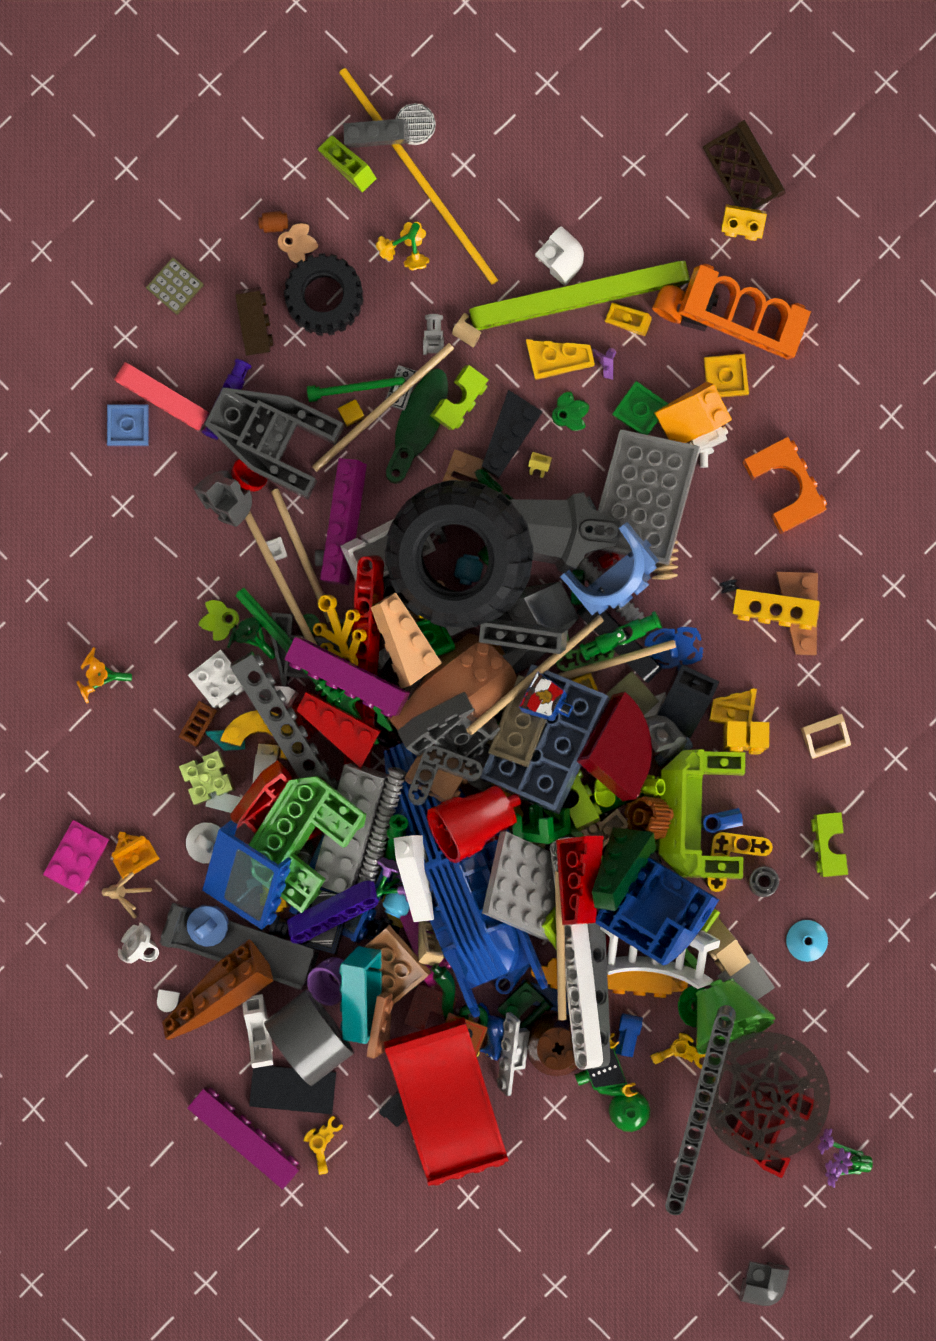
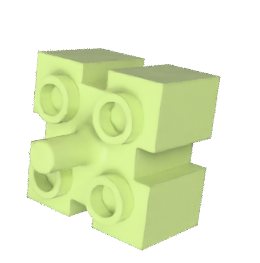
M220 751L203 756L204 762L200 764L193 760L179 766L184 781H190L193 788L188 789L194 805L211 800L210 794L216 792L217 796H221L235 790L230 775H224L222 772V768H225L226 765Z

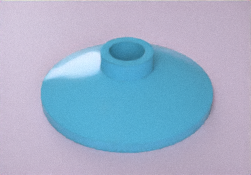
M802 920L795 923L789 929L786 944L792 956L798 960L809 962L820 958L824 954L828 945V937L824 928L817 922ZM805 938H811L812 942L810 945L805 944Z

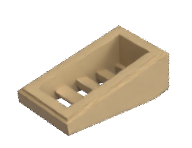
M421 921L419 922L418 934L419 963L433 966L435 964L439 965L444 958V954L431 922Z

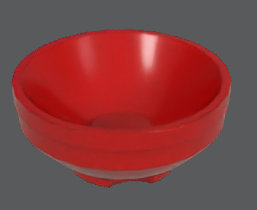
M240 459L234 463L231 469L233 479L238 481L244 490L259 491L267 483V478L252 471ZM240 478L247 480L249 484L245 483Z

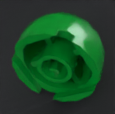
M630 1090L633 1093L637 1092L634 1096H614L609 1103L608 1112L610 1119L622 1131L634 1132L640 1130L650 1118L648 1100L636 1090Z

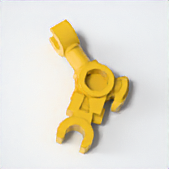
M679 1033V1039L673 1041L670 1048L654 1053L650 1057L653 1063L658 1064L674 1055L675 1057L687 1059L691 1063L694 1060L695 1065L702 1069L703 1065L699 1063V1059L705 1057V1054L697 1053L696 1047L689 1045L688 1041L694 1042L689 1035Z
M332 1116L328 1120V1126L325 1127L323 1125L317 1134H313L316 1131V1128H313L304 1137V1141L309 1142L310 1148L316 1153L319 1175L328 1172L324 1151L327 1144L331 1141L330 1139L335 1136L333 1132H338L343 1127V1124L336 1128L332 1126V1121L336 1118L335 1116Z

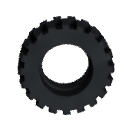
M319 253L318 257L310 255L307 256L308 260L304 262L300 260L297 263V267L291 269L289 272L290 276L285 281L284 297L290 316L300 328L303 327L305 331L309 333L315 332L320 336H323V333H328L329 336L335 335L334 332L338 330L340 332L346 330L345 327L348 324L351 326L355 322L354 318L359 316L361 305H363V290L356 270L353 266H349L346 260L343 258L340 260L337 258V255L333 254L329 257L325 256V253ZM327 277L336 280L343 290L341 303L335 309L328 312L312 310L305 301L307 286L318 278Z

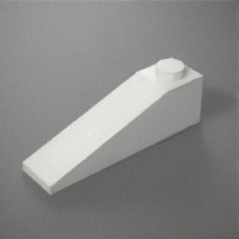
M423 835L394 838L396 861L413 921L434 920L432 895L429 889L430 883L424 869V859L426 862L428 860L423 845Z

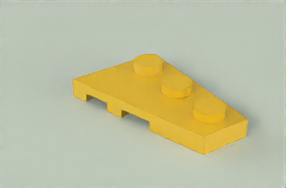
M526 339L535 380L595 366L590 345Z

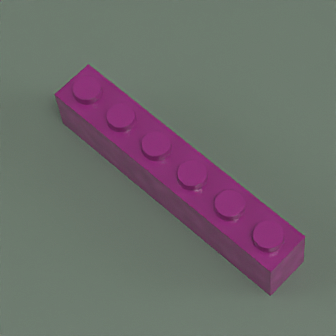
M338 459L320 580L330 584L349 586L351 569L340 546L356 538L367 464L355 459Z
M303 637L294 638L284 659L290 662V667L297 670L302 668L308 671V676L316 680L319 678L325 680V684L331 688L337 689L339 687L345 690L344 694L353 699L358 697L363 700L362 703L370 708L376 706L382 709L380 713L390 718L400 715L410 695V692Z
M205 1086L187 1109L283 1190L300 1170L301 1167L298 1166L299 1161L292 1155H285L282 1152L283 1148L277 1142L271 1143L266 1138L267 1134L260 1128L255 1129L251 1126L249 1118L243 1114L241 1116L234 1111L236 1108L230 1102L225 1101L224 1103L218 1098L220 1094L212 1087L208 1089Z

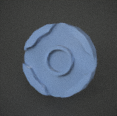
M201 905L189 915L187 932L197 944L205 947L214 946L220 943L227 935L229 921L225 912L219 907Z

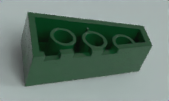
M612 828L592 890L595 908L616 911L627 894L629 886L637 879L638 872L642 867H645L648 857L656 850L654 832Z

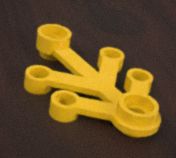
M332 595L321 596L318 600V606L321 611L328 613L334 633L328 630L324 623L315 624L313 632L315 635H321L337 644L340 652L334 650V646L330 642L322 643L320 647L325 649L327 646L328 651L347 661L349 659L351 663L358 666L356 653L360 643L367 638L366 631L358 629L352 633L353 640L350 648H348L347 640L354 622L360 619L359 611L356 609L348 610L342 628L335 610L337 606L336 598Z

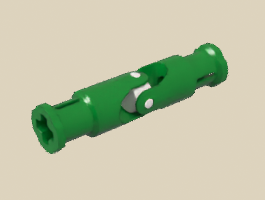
M653 611L651 615L643 619H635L616 628L613 633H604L595 637L594 641L585 645L583 643L580 644L579 647L585 660L589 661L591 657L597 654H605L613 650L618 644H627L645 636L646 632L655 628H662V624L656 611ZM624 628H632L633 634L629 639H627V635L623 631Z

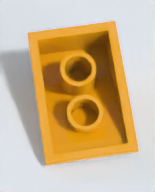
M709 382L701 384L654 412L667 438L683 443L714 431L732 420L716 387Z

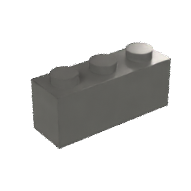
M404 119L343 123L344 144L349 148L409 143L408 122Z

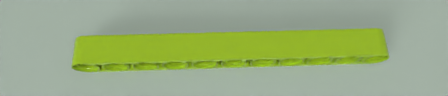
M677 261L481 305L469 309L472 326L477 330H484L660 290L666 285H683L689 283L690 278L686 261Z

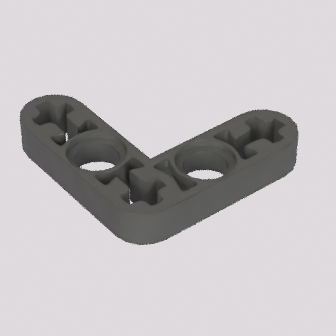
M432 745L426 748L409 789L408 798L414 805L425 803L438 769L469 781H476L482 775V765L476 760ZM435 751L436 756L442 758L443 754L446 755L443 765H440V759L434 758L433 761L429 760L430 756L427 754H432ZM450 758H455L458 760L459 765L457 768L451 769L447 766V761ZM462 762H466L465 767L469 769L475 766L476 771L479 773H474L472 776L469 775L470 771L467 769H463V773L459 772L462 768ZM423 770L430 771L432 775L427 781L422 780L419 776ZM419 784L423 785L421 795L424 797H419L418 800L414 799L415 795L412 793H416L418 791Z

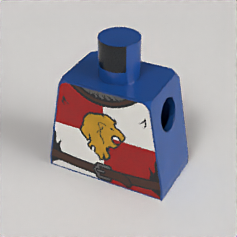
M539 672L536 673L519 705L523 713L554 721L558 713L569 717L573 710L572 705L564 702L567 697L566 692Z

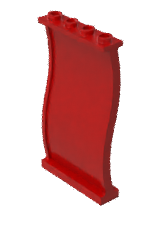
M465 1017L384 1042L385 1052L395 1077L428 1186L441 1185L450 1179H460L472 1172L480 1173L485 1168L499 1167L509 1161Z

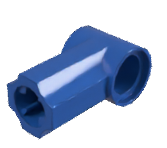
M739 808L706 814L701 818V829L707 833H715L743 826L742 813ZM710 817L715 820V827L713 829H709L706 826V821Z
M526 965L497 978L495 989L501 994L510 993L531 965ZM501 979H507L510 982L508 990H500L498 983Z
M622 1013L618 1029L620 1031L617 1040L619 1044L616 1045L615 1049L616 1054L633 1057L643 1017Z

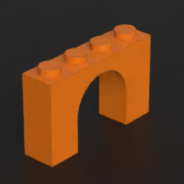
M789 437L757 452L742 462L751 480L774 469L788 470L797 478L800 493L796 502L771 516L780 534L827 510L825 507L827 502L824 496L818 494L816 490L818 486L813 476L809 477L806 471L808 469L807 464L803 458H799L797 445L793 440L790 441Z

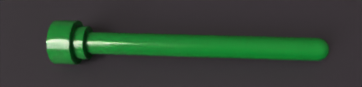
M395 377L326 388L311 385L307 386L309 402H316L322 396L398 386L405 383V378Z

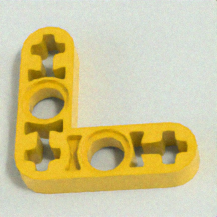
M719 832L712 838L710 856H730V852L767 856L771 853L773 847L771 841L767 838ZM721 835L727 840V844H723L722 851L726 850V855L714 853L715 849L719 850L720 845L716 843V839H720ZM744 838L747 840L748 846L745 850L737 848L736 843L738 839ZM751 839H755L754 844H761L762 841H765V845H768V850L766 849L761 853L759 848H753L754 852H750L752 847ZM707 878V886L711 891L720 892L726 886L727 879L719 878V881H722V885H718L717 889H715L714 885L711 884V880H715V878Z

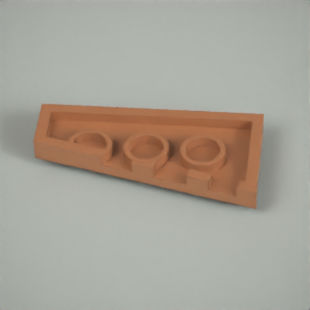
M776 572L782 596L817 601L818 573ZM795 608L791 612V616L795 619L800 618L803 614L800 608ZM791 624L789 632L795 655H817V627L805 630L800 629L797 624Z

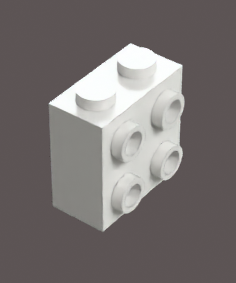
M221 649L188 675L212 707H219L220 709L230 702L228 698L233 694L238 696L244 691V688L230 668L232 662Z

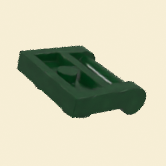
M526 979L498 1006L497 1010L505 1018L506 1013L511 1012L519 1019L534 1002L538 1001L541 1005L523 1022L520 1020L519 1029H528L545 1011H549L553 1004Z

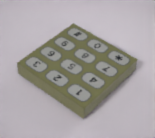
M172 258L149 283L146 289L178 315L204 284L177 260Z

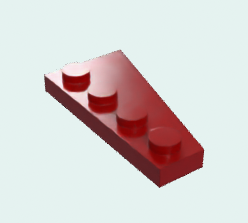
M308 691L296 710L358 767H363L381 730Z

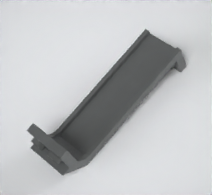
M172 903L159 942L162 946L183 949L219 962L250 939L270 964L274 981L300 990L308 989V974L315 968L320 950L295 944L289 940L228 920V932L225 938L214 946L205 947L194 942L187 932L189 915L195 909Z

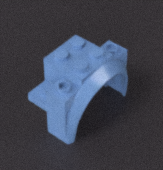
M628 522L623 524L619 530L629 543L632 551L590 586L585 587L570 569L560 576L591 615L596 612L600 615L609 607L608 605L613 609L616 606L622 608L633 599L632 593L638 595L649 586L647 582L651 579L649 574L657 568L655 564L659 560L649 549L652 545L647 539L643 541Z

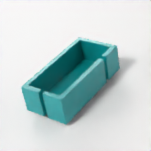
M358 946L340 964V993L342 994L340 1030L342 1031V1040L366 1044L370 1039L376 999L382 993V971L368 968L380 969L382 967L381 950Z

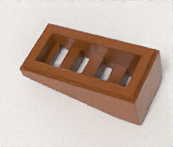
M199 701L183 727L179 738L198 747L217 710ZM202 709L210 714L209 717L199 713V710ZM197 716L205 720V724H202L194 720L195 717ZM192 723L202 728L199 732L192 728ZM190 731L198 736L195 739L187 735V732Z

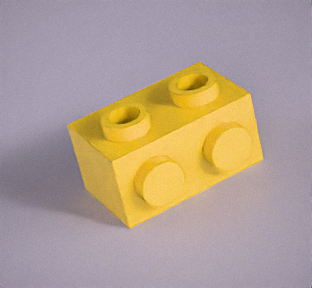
M726 204L721 231L725 232L724 235L730 237H737V234L744 235L745 239L756 241L757 238L762 239L767 213L762 210Z

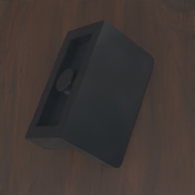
M399 1090L378 1112L384 1118L386 1117L396 1127L407 1118Z

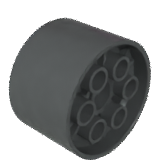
M307 989L264 1021L265 1028L278 1049L295 1071L310 1086H313L354 1054L349 1041L342 1040V1031L322 1004L314 999L311 992Z

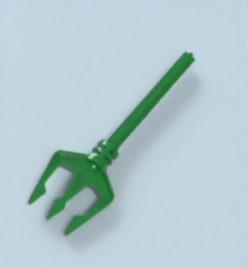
M245 588L239 590L235 596L279 645L288 652L293 642L292 639ZM308 676L315 683L316 692L322 691L321 697L327 696V702L363 721L355 708V703L361 700L360 698L355 697L353 699L344 694L345 690L331 688L325 684V680L321 678L316 680ZM374 706L373 710L378 714L377 723L388 731H393L388 718L380 713L382 709Z

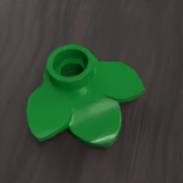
M565 392L557 399V407L552 412V420L556 425L567 426L572 431L582 430L586 427L582 418L588 413L589 404L581 400L574 401L572 392ZM559 413H563L565 418H561Z

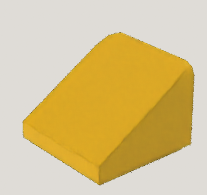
M356 399L337 408L347 427L365 418Z

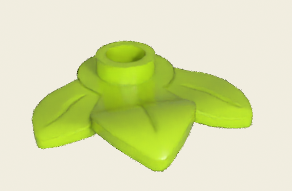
M207 601L205 605L209 614L200 620L199 626L207 631H213L214 641L223 640L229 635L234 625H238L239 614L234 609L227 608L221 601ZM232 615V622H226V616Z

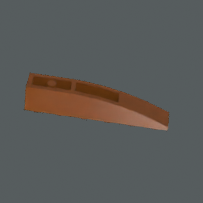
M247 940L221 959L162 1021L165 1039L170 1040L219 1018L244 1003L274 981L270 964L252 940Z

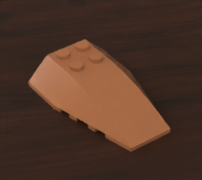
M469 633L455 643V650L439 656L442 663L427 673L411 698L406 701L400 715L392 716V718L388 717V720L399 730L412 718L463 692L467 694L474 708L471 714L478 719L513 689L517 676L512 666L491 644L480 643L479 636Z

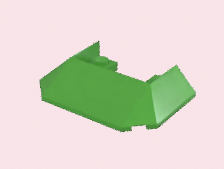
M318 776L292 779L286 784L249 843V846L278 865L287 857L291 858L289 866L291 870L286 877V887L280 897L300 913H303L322 893L320 887L326 879L297 857L315 827L319 828L341 847H347L356 831L364 827L366 813ZM252 858L254 865L252 866L253 875L270 888L274 872Z

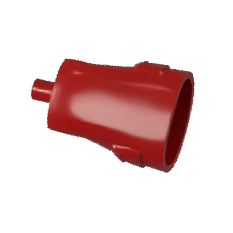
M496 785L468 797H452L442 801L440 805L430 808L427 813L428 825L436 843L446 858L453 863H458L464 858L471 857L478 851H481L485 843L500 833V831H504L516 824L517 819L513 808L519 806L521 800L517 794L507 797L503 790Z

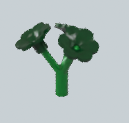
M254 616L241 621L238 624V629L237 625H234L227 648H230L234 642L241 644L243 642L259 647L270 659L275 658L274 650L265 642L261 628L263 626Z

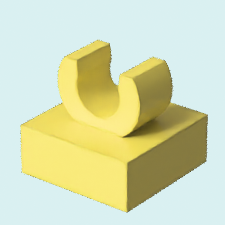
M532 452L528 465L530 467L529 474L532 475L534 470L538 469L541 471L540 478H543L545 472L549 470L552 457Z

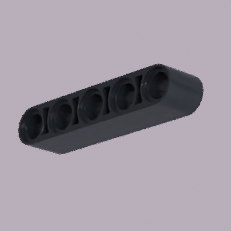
M584 605L577 611L587 624L599 615L598 612L591 615ZM605 610L600 614L604 621L594 631L600 636L604 633H613L621 625ZM623 629L624 633H626L627 639H629L631 635L625 629ZM634 640L624 645L618 644L613 650L620 656L644 648ZM651 655L626 662L647 683L663 669Z

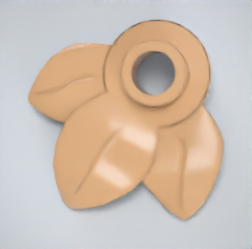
M295 224L289 232L282 233L278 238L279 248L287 252L290 260L298 263L300 260L304 262L305 254L311 253L318 248L316 240L307 235L309 232V225ZM285 239H290L292 244H286Z

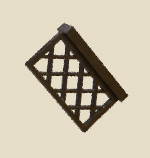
M745 120L702 146L736 206L741 207L742 196L752 198L753 203L750 208L758 209L776 197L779 198L785 194L783 185ZM736 132L740 137L738 147L727 144L729 136ZM714 145L723 146L721 157L713 156L709 148ZM726 147L737 150L734 161L723 158ZM740 151L749 153L750 160L748 164L737 162ZM722 161L733 164L731 175L721 172ZM736 165L747 167L745 178L733 176ZM750 168L759 170L760 177L758 182L747 179ZM732 179L743 181L741 192L731 189ZM746 182L757 185L755 196L743 193ZM759 187H768L772 195L766 198L757 197Z

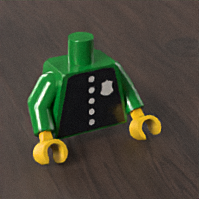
M611 1033L609 1065L591 1070L586 1069L574 1074L578 1086L591 1082L593 1090H597L600 1094L634 1096L637 1092H631L630 1087L636 1084L633 1082L627 1084L614 1050L619 1041L616 1043L612 1042L611 1038L615 1034Z

